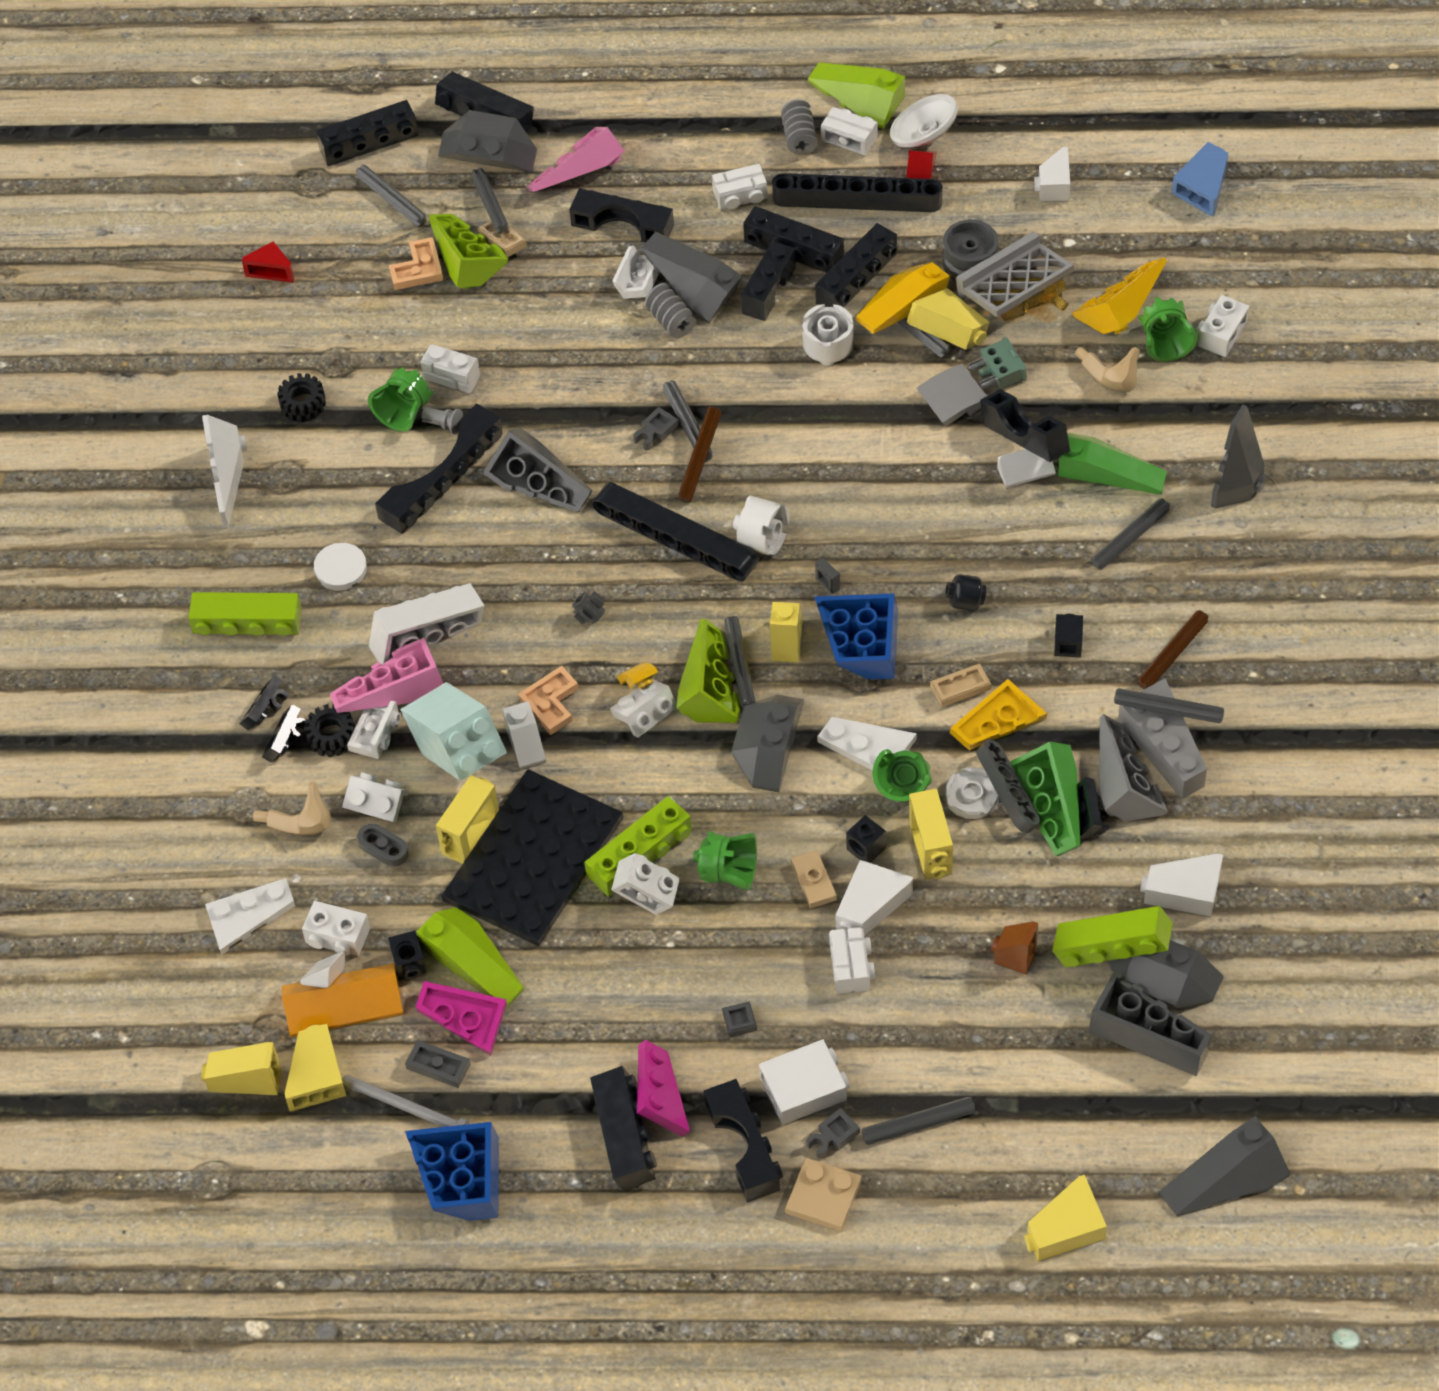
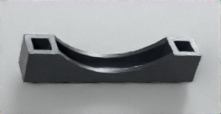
M476 403L460 419L457 441L446 459L423 477L406 484L392 486L375 503L378 519L401 534L408 527H412L418 517L425 510H429L435 500L442 493H446L451 485L460 476H463L468 468L476 460H479L493 443H496L503 434L501 418Z

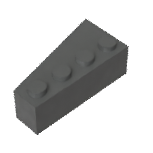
M1114 970L1092 1010L1089 1032L1197 1077L1208 1055L1211 1034L1183 1015L1177 1016L1167 1009V1004L1159 999L1157 1001L1144 994L1143 988L1135 983L1131 985L1122 979V974Z

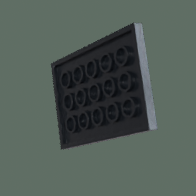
M527 769L441 895L442 901L536 946H540L585 878V861L608 843L624 818L623 812Z

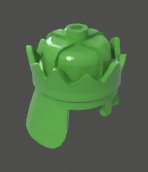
M1156 297L1154 304L1144 308V315H1138L1146 333V351L1152 359L1162 362L1178 360L1195 348L1198 342V333L1187 321L1182 300L1177 303L1173 298L1161 300L1159 297Z
M395 367L386 384L369 394L368 404L372 413L380 422L393 430L405 432L412 428L417 412L430 402L429 399L434 391L429 390L427 382L424 381L417 370L405 371L404 367L399 370Z
M885 749L879 753L873 764L872 776L876 788L886 798L894 801L909 802V794L925 791L927 786L932 783L930 765L919 752L901 750L892 753L891 750Z
M708 831L709 836L703 839L698 851L695 850L693 854V861L698 862L697 871L701 875L700 880H704L706 883L727 882L749 891L754 880L757 862V838L755 833L727 837L726 835Z

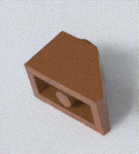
M1032 921L1005 926L1001 936L996 935L991 947V951L995 952L994 964L1026 975L1037 950L1038 923Z

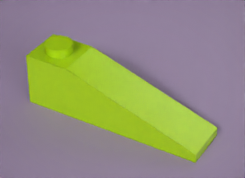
M819 62L808 77L809 83L825 95L833 96L844 109L849 108L858 116L872 118L878 122V127L884 129L905 97V76L883 68Z
M429 214V221L448 274L457 287L469 289L475 286H482L507 264L508 258L498 245L486 243L485 236L472 233L470 226L454 214Z
M705 618L699 622L678 688L677 709L697 723H736L739 720L740 699L739 694L733 692L731 684L735 681L734 674L728 670L726 660L730 657L724 633Z
M458 907L435 912L416 931L421 950L484 995L506 999V1009L524 991V987L480 924Z

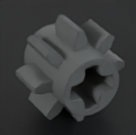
M595 591L591 595L586 592L581 593L572 604V607L575 609L573 617L582 625L586 621L591 624L596 623L605 612V609L602 607L604 599Z

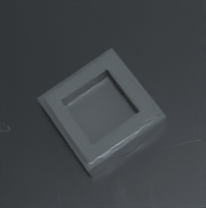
M823 557L816 561V580L832 594L840 590V573Z
M750 1001L722 1008L729 1037L757 1031Z

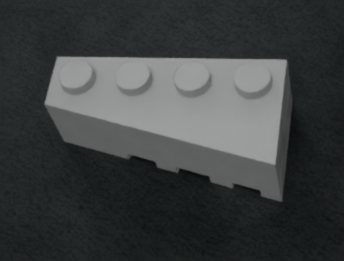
M1166 678L1141 691L1143 693L1174 698ZM1119 706V723L1124 726L1127 733L1181 799L1205 787L1207 768L1183 717L1128 706Z

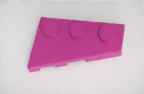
M424 981L416 1004V1010L491 1056L507 1001L498 997Z
M645 1039L638 1045L637 1113L683 1137L690 1130L668 1051Z

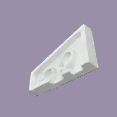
M831 717L817 736L818 743L872 771L875 759L880 752L885 749L891 750L892 753L909 750L917 740V734Z
M286 878L205 904L221 955L230 950L229 947L239 940L244 941L252 936L251 932L263 924H270L295 907Z

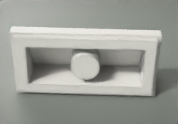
M1027 449L998 457L997 469L1006 488L1053 476L1056 473L1053 461L1048 462Z
M345 951L318 961L301 978L300 984L328 988L344 971Z

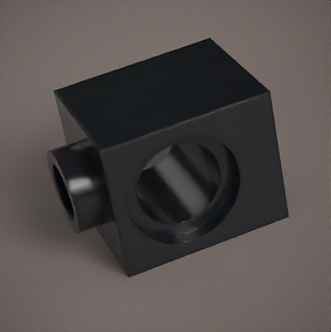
M1071 613L1056 614L1054 656L1081 658L1083 615Z
M864 815L846 832L847 851L859 860L871 863L886 849V830Z
M416 930L388 938L399 980L405 978L413 979L420 974L427 973ZM406 956H413L410 959H403Z

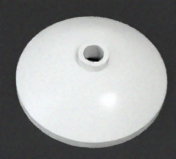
M937 94L913 103L894 120L890 128L892 141L897 146L905 148H916L936 141L945 134L955 121L958 112L956 101L949 95Z

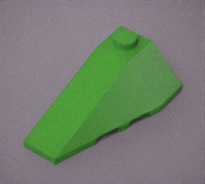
M1068 433L1070 451L1059 457V477L1162 495L1167 474L1166 470L1095 437Z
M1048 742L1010 761L1039 815L1040 831L1055 856H1061L1080 847L1077 768L1071 746Z

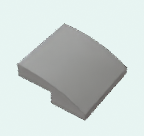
M963 364L935 375L916 388L945 427L949 426L966 412L971 416L981 408L980 399L987 396Z

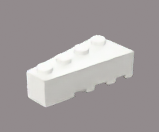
M471 583L438 593H431L418 599L407 600L394 606L383 607L374 611L369 648L381 665L393 658L392 652L419 639L424 638L428 648H430L447 634L451 638L481 624L485 605Z

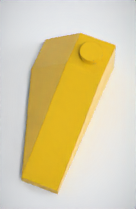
M1163 257L1143 264L1126 275L1123 281L1106 288L1105 294L1097 299L1092 297L1072 312L1073 316L1102 334L1113 331L1115 334H1119L1129 328L1127 324L1135 319L1167 262L1166 258Z
M933 262L903 270L893 275L856 316V321L872 334L907 318L914 301L946 289L950 276Z

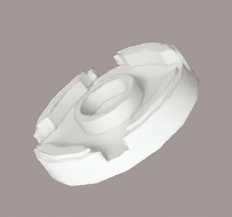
M348 543L329 545L321 550L314 560V573L317 580L325 588L335 591L350 589L357 582L359 584L367 572V562L362 550Z
M967 767L961 769V772L951 775L945 785V801L948 808L957 816L965 819H979L988 816L996 809L1000 800L987 773L980 768Z

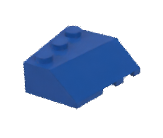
M895 594L815 596L814 598L837 665L868 680L895 679L898 608Z
M492 1122L405 1131L433 1211L468 1221L498 1218L499 1137Z

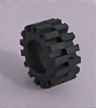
M298 373V378H294L291 375L289 376V382L284 379L282 381L283 386L279 385L278 387L279 392H277L283 415L285 417L289 415V419L292 421L297 417L298 422H302V418L310 421V416L312 415L314 418L318 417V412L322 413L324 410L323 406H326V398L321 381H318L315 376L311 378L310 374L307 373L305 377ZM300 394L311 395L308 399L304 401L292 400L295 396Z
M328 704L323 705L324 710H320L317 707L315 708L316 714L310 712L308 715L309 720H305L306 727L304 728L309 747L311 746L314 752L318 750V754L321 756L327 752L328 757H333L332 752H336L337 756L341 755V749L347 752V744L355 729L351 713L349 711L337 713L334 704L332 709H329ZM329 725H337L341 728L338 733L332 736L320 734V731Z

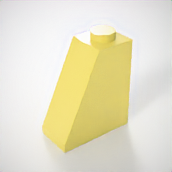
M948 288L914 301L906 321L913 327L965 350L980 345L985 341L987 337L986 332L990 324L989 321Z
M772 602L770 619L772 661L799 663L803 627V612L800 603Z
M327 1024L311 1025L305 1030L298 1032L284 1093L290 1112L346 1096Z
M265 1042L209 1053L207 1064L202 1065L201 1079L206 1082L209 1092L278 1095L282 1069L274 1043Z
M1085 1175L1079 1176L1028 1222L1027 1234L1024 1235V1240L1028 1251H1034L1038 1261L1105 1240L1107 1226Z

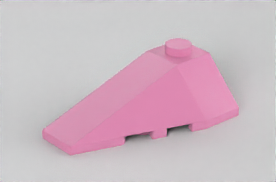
M595 127L572 146L575 150L574 152L570 151L557 159L556 163L558 166L556 168L553 166L549 167L526 188L529 191L535 192L607 165L611 167L621 160L620 155L625 150L608 127Z
M422 638L398 648L392 652L393 658L382 665L377 662L371 666L372 671L364 677L357 676L330 693L336 712L341 713L385 707L389 705L391 700L395 701L397 705L412 703L444 684L425 639Z

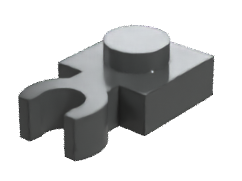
M658 407L642 422V429L634 433V443L637 444L640 440L645 439L646 441L643 443L644 450L651 449L653 440L657 438L662 442L679 426L678 419Z
M840 1108L818 1125L821 1134L809 1136L806 1140V1146L811 1148L814 1144H820L822 1147L816 1151V1157L821 1159L827 1155L831 1145L839 1150L860 1133V1127Z

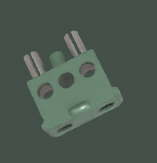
M1003 337L1001 341L981 349V358L967 364L969 372L984 366L985 368L978 370L980 377L991 376L978 382L982 390L995 384L998 389H1004L1019 381L1027 380L1026 366L1006 337Z

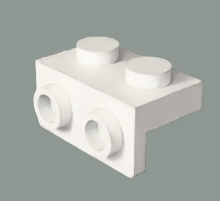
M629 246L612 282L623 299L646 297L651 291L659 273L645 255H640L634 246Z
M653 679L654 683L643 689L637 688L631 694L620 698L618 703L611 707L610 710L614 718L629 725L635 737H640L677 709V703L669 686Z
M391 700L388 707L363 710L347 744L348 751L376 759L380 758L382 751L387 750L390 744V734L393 728L398 727L401 719V713L398 712L395 701Z
M361 772L360 777L350 776L342 808L391 822L397 821L403 796H408L409 790L401 789L402 783L386 779L385 784L376 781L377 776Z

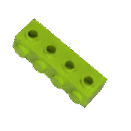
M192 592L188 620L192 633L200 635H299L302 607L298 593Z
M667 796L586 860V876L602 892L610 897L615 893L611 889L619 861L634 853L645 856L650 862L664 857L673 845L678 841H684L692 831L691 816L673 799Z
M1161 906L1058 923L1052 951L1065 968L1168 951L1173 922Z

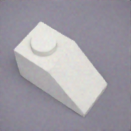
M1062 147L1039 166V177H1034V192H1039L1040 202L1069 201L1070 171L1068 147Z
M529 701L503 708L505 727L520 770L546 763L539 731Z

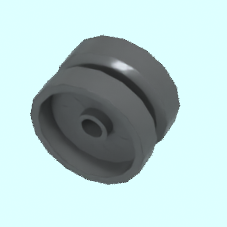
M972 219L958 221L947 229L943 238L942 264L944 271L952 280L956 281L958 275L998 252L999 240L996 231L989 224Z

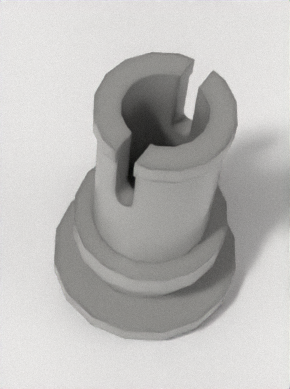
M427 406L423 409L421 417L423 423L439 425L445 430H450L452 434H457L460 430V419L463 417V412L461 409H455L454 411L446 409L443 411Z

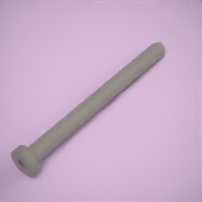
M350 1075L342 1077L344 1086L441 1127L470 1124V1121L460 1118L455 1120Z

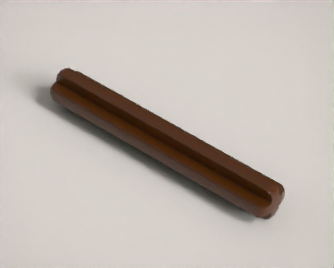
M709 407L707 409L678 493V499L687 503L692 501L721 417V410L718 408Z
M1198 610L1192 615L1138 678L1139 687L1146 689L1159 680L1207 624L1209 616L1206 613Z

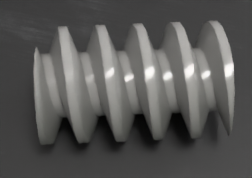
M800 99L789 101L781 110L787 147L791 152L799 155L811 153L818 146L814 120L810 110L811 106L805 100Z
M666 283L656 285L646 296L645 308L651 312L654 318L672 337L681 338L687 335L695 326L697 320L695 317H692V311L687 308L684 302H681L678 296H675L674 291L669 289Z

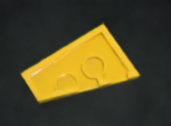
M1007 679L950 728V734L970 751L981 746L987 739L996 740L1043 721L1047 718V713Z

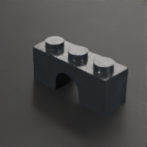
M775 241L771 242L741 293L742 314L766 321L775 305L778 285L786 286L796 269L795 248Z

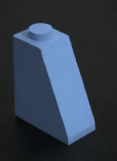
M1207 142L1173 177L1172 194L1213 217L1216 213L1227 170L1228 152L1224 151L1221 147Z

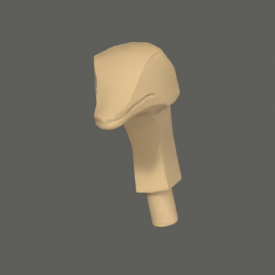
M1082 347L1075 351V356L1082 360V365L1103 387L1117 392H1130L1135 388L1137 383V360L1140 354V350L1137 347L1132 348L1113 367H1107L1094 353H1088Z
M311 782L308 786L305 805L299 814L289 815L272 809L268 812L255 810L253 821L265 822L268 827L305 836L314 835L328 829L331 823V815L319 795L317 783Z

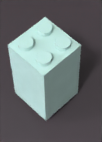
M447 682L400 709L421 754L460 781L507 753L486 706Z

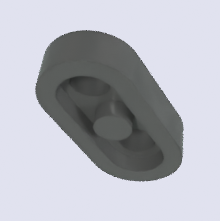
M378 824L364 825L358 831L357 838L360 848L386 865L398 866L407 860L408 848L406 842ZM372 839L377 840L374 843H369V841ZM394 852L399 853L395 856H391V854Z

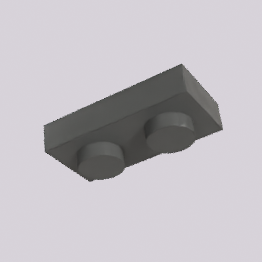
M420 1040L416 1041L405 1062L406 1069L459 1088L471 1065L469 1058Z

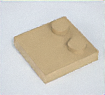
M805 1158L785 1212L788 1215L842 1232L862 1182V1176Z

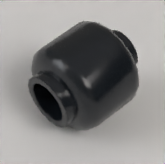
M958 574L953 578L952 582H947L945 597L949 598L951 606L955 609L974 611L979 605L984 604L986 585L982 584L981 579L977 576Z

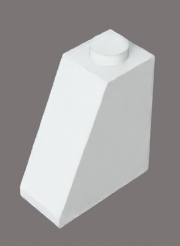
M1212 854L1151 865L1149 876L1143 875L1140 892L1145 893L1144 904L1211 917L1223 854Z
M860 860L837 910L836 929L847 930L848 928L861 927L863 928L864 936L868 934L912 895L913 877Z

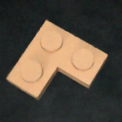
M433 237L409 242L412 261L389 265L394 290L443 281V274Z
M560 666L518 693V698L521 703L529 701L535 719L552 735L573 721L572 715L560 701L578 690V683L563 666Z

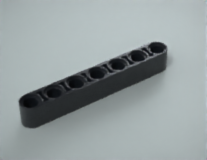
M781 173L775 175L772 179V199L776 205L782 207L936 212L942 207L943 186L941 182L935 179Z
M607 482L592 501V507L600 515L737 581H745L760 560L757 553L751 548L615 483Z

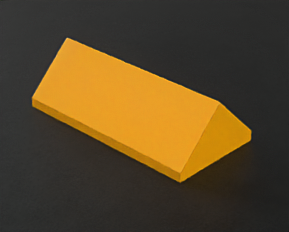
M394 963L342 973L328 988L302 985L300 982L282 986V1000L291 1038L297 1037L299 1031L305 1030L311 1025L327 1024L328 1030L404 1015Z

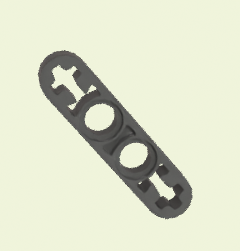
M987 739L977 749L976 754L1015 827L1024 833H1030L1039 824V815L1002 747L994 740Z

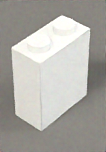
M824 1039L759 1064L760 1080L782 1125L847 1101V1089L850 1088L849 1081L844 1071L839 1072L836 1066L838 1064L837 1056L832 1047L827 1048Z

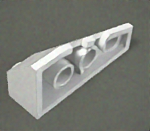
M203 415L202 419L211 458L210 464L215 481L219 513L223 528H227L230 524L244 465L243 451L247 450L245 436H239L236 425L209 415Z

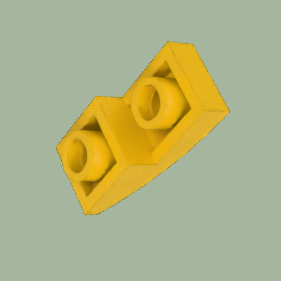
M642 662L618 674L617 678L621 685L627 683L630 689L636 686L639 689H643L654 683L653 678L657 675L658 671L652 664Z

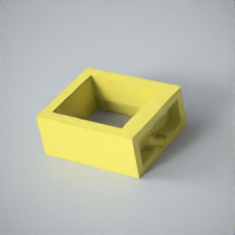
M470 775L436 824L442 855L461 864L464 863L499 811L495 785L485 778L479 779Z
M937 788L909 794V825L924 879H940L952 874L953 843Z

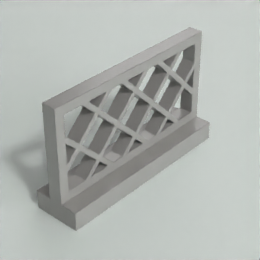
M1031 232L956 277L957 295L963 301L970 298L998 317L1072 273L1074 265L1041 244L1040 236L1035 232ZM1041 254L1046 257V259H1036V258L1040 257ZM1045 266V270H1031V267ZM1049 266H1060L1061 269L1049 270ZM1021 267H1027V270H1018V269L1021 268ZM1003 278H1008V282H997ZM1012 278H1026V282H1011ZM1030 278H1044L1041 281L1029 282ZM984 289H989L988 293H979ZM992 289H1007L1006 293H992ZM1010 289H1025L1021 293H1010ZM991 301H1005L999 306L991 303Z

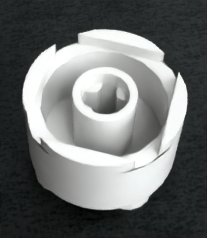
M825 304L811 308L805 314L802 335L803 348L806 354L824 366H831L834 362L840 361L850 354L854 347L853 320L851 314L845 308L834 304L833 307H825Z
M751 495L748 496L742 513L737 514L733 522V528L737 530V542L751 548L755 552L764 555H775L786 537L782 530L784 524L789 525V510L787 506Z

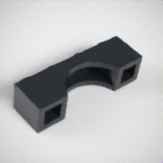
M579 188L569 209L571 226L595 231L605 223L622 221L633 225L640 233L641 242L645 243L655 232L669 237L674 227L673 208L600 193L594 190Z
M1002 389L980 399L985 427L1048 462L1057 460L1060 456L1070 451L1065 423L1050 415L1037 423H1033L1021 409L1017 398Z
M733 1079L704 1090L705 1105L715 1128L733 1130L740 1134L748 1144L745 1155L735 1164L736 1178L746 1201L750 1202L780 1191V1179L783 1178V1173L778 1161L773 1162L769 1155L772 1153V1148L767 1136L762 1137L759 1129L762 1127L756 1111L751 1113L748 1104H751L747 1089L745 1087L740 1088L737 1079Z

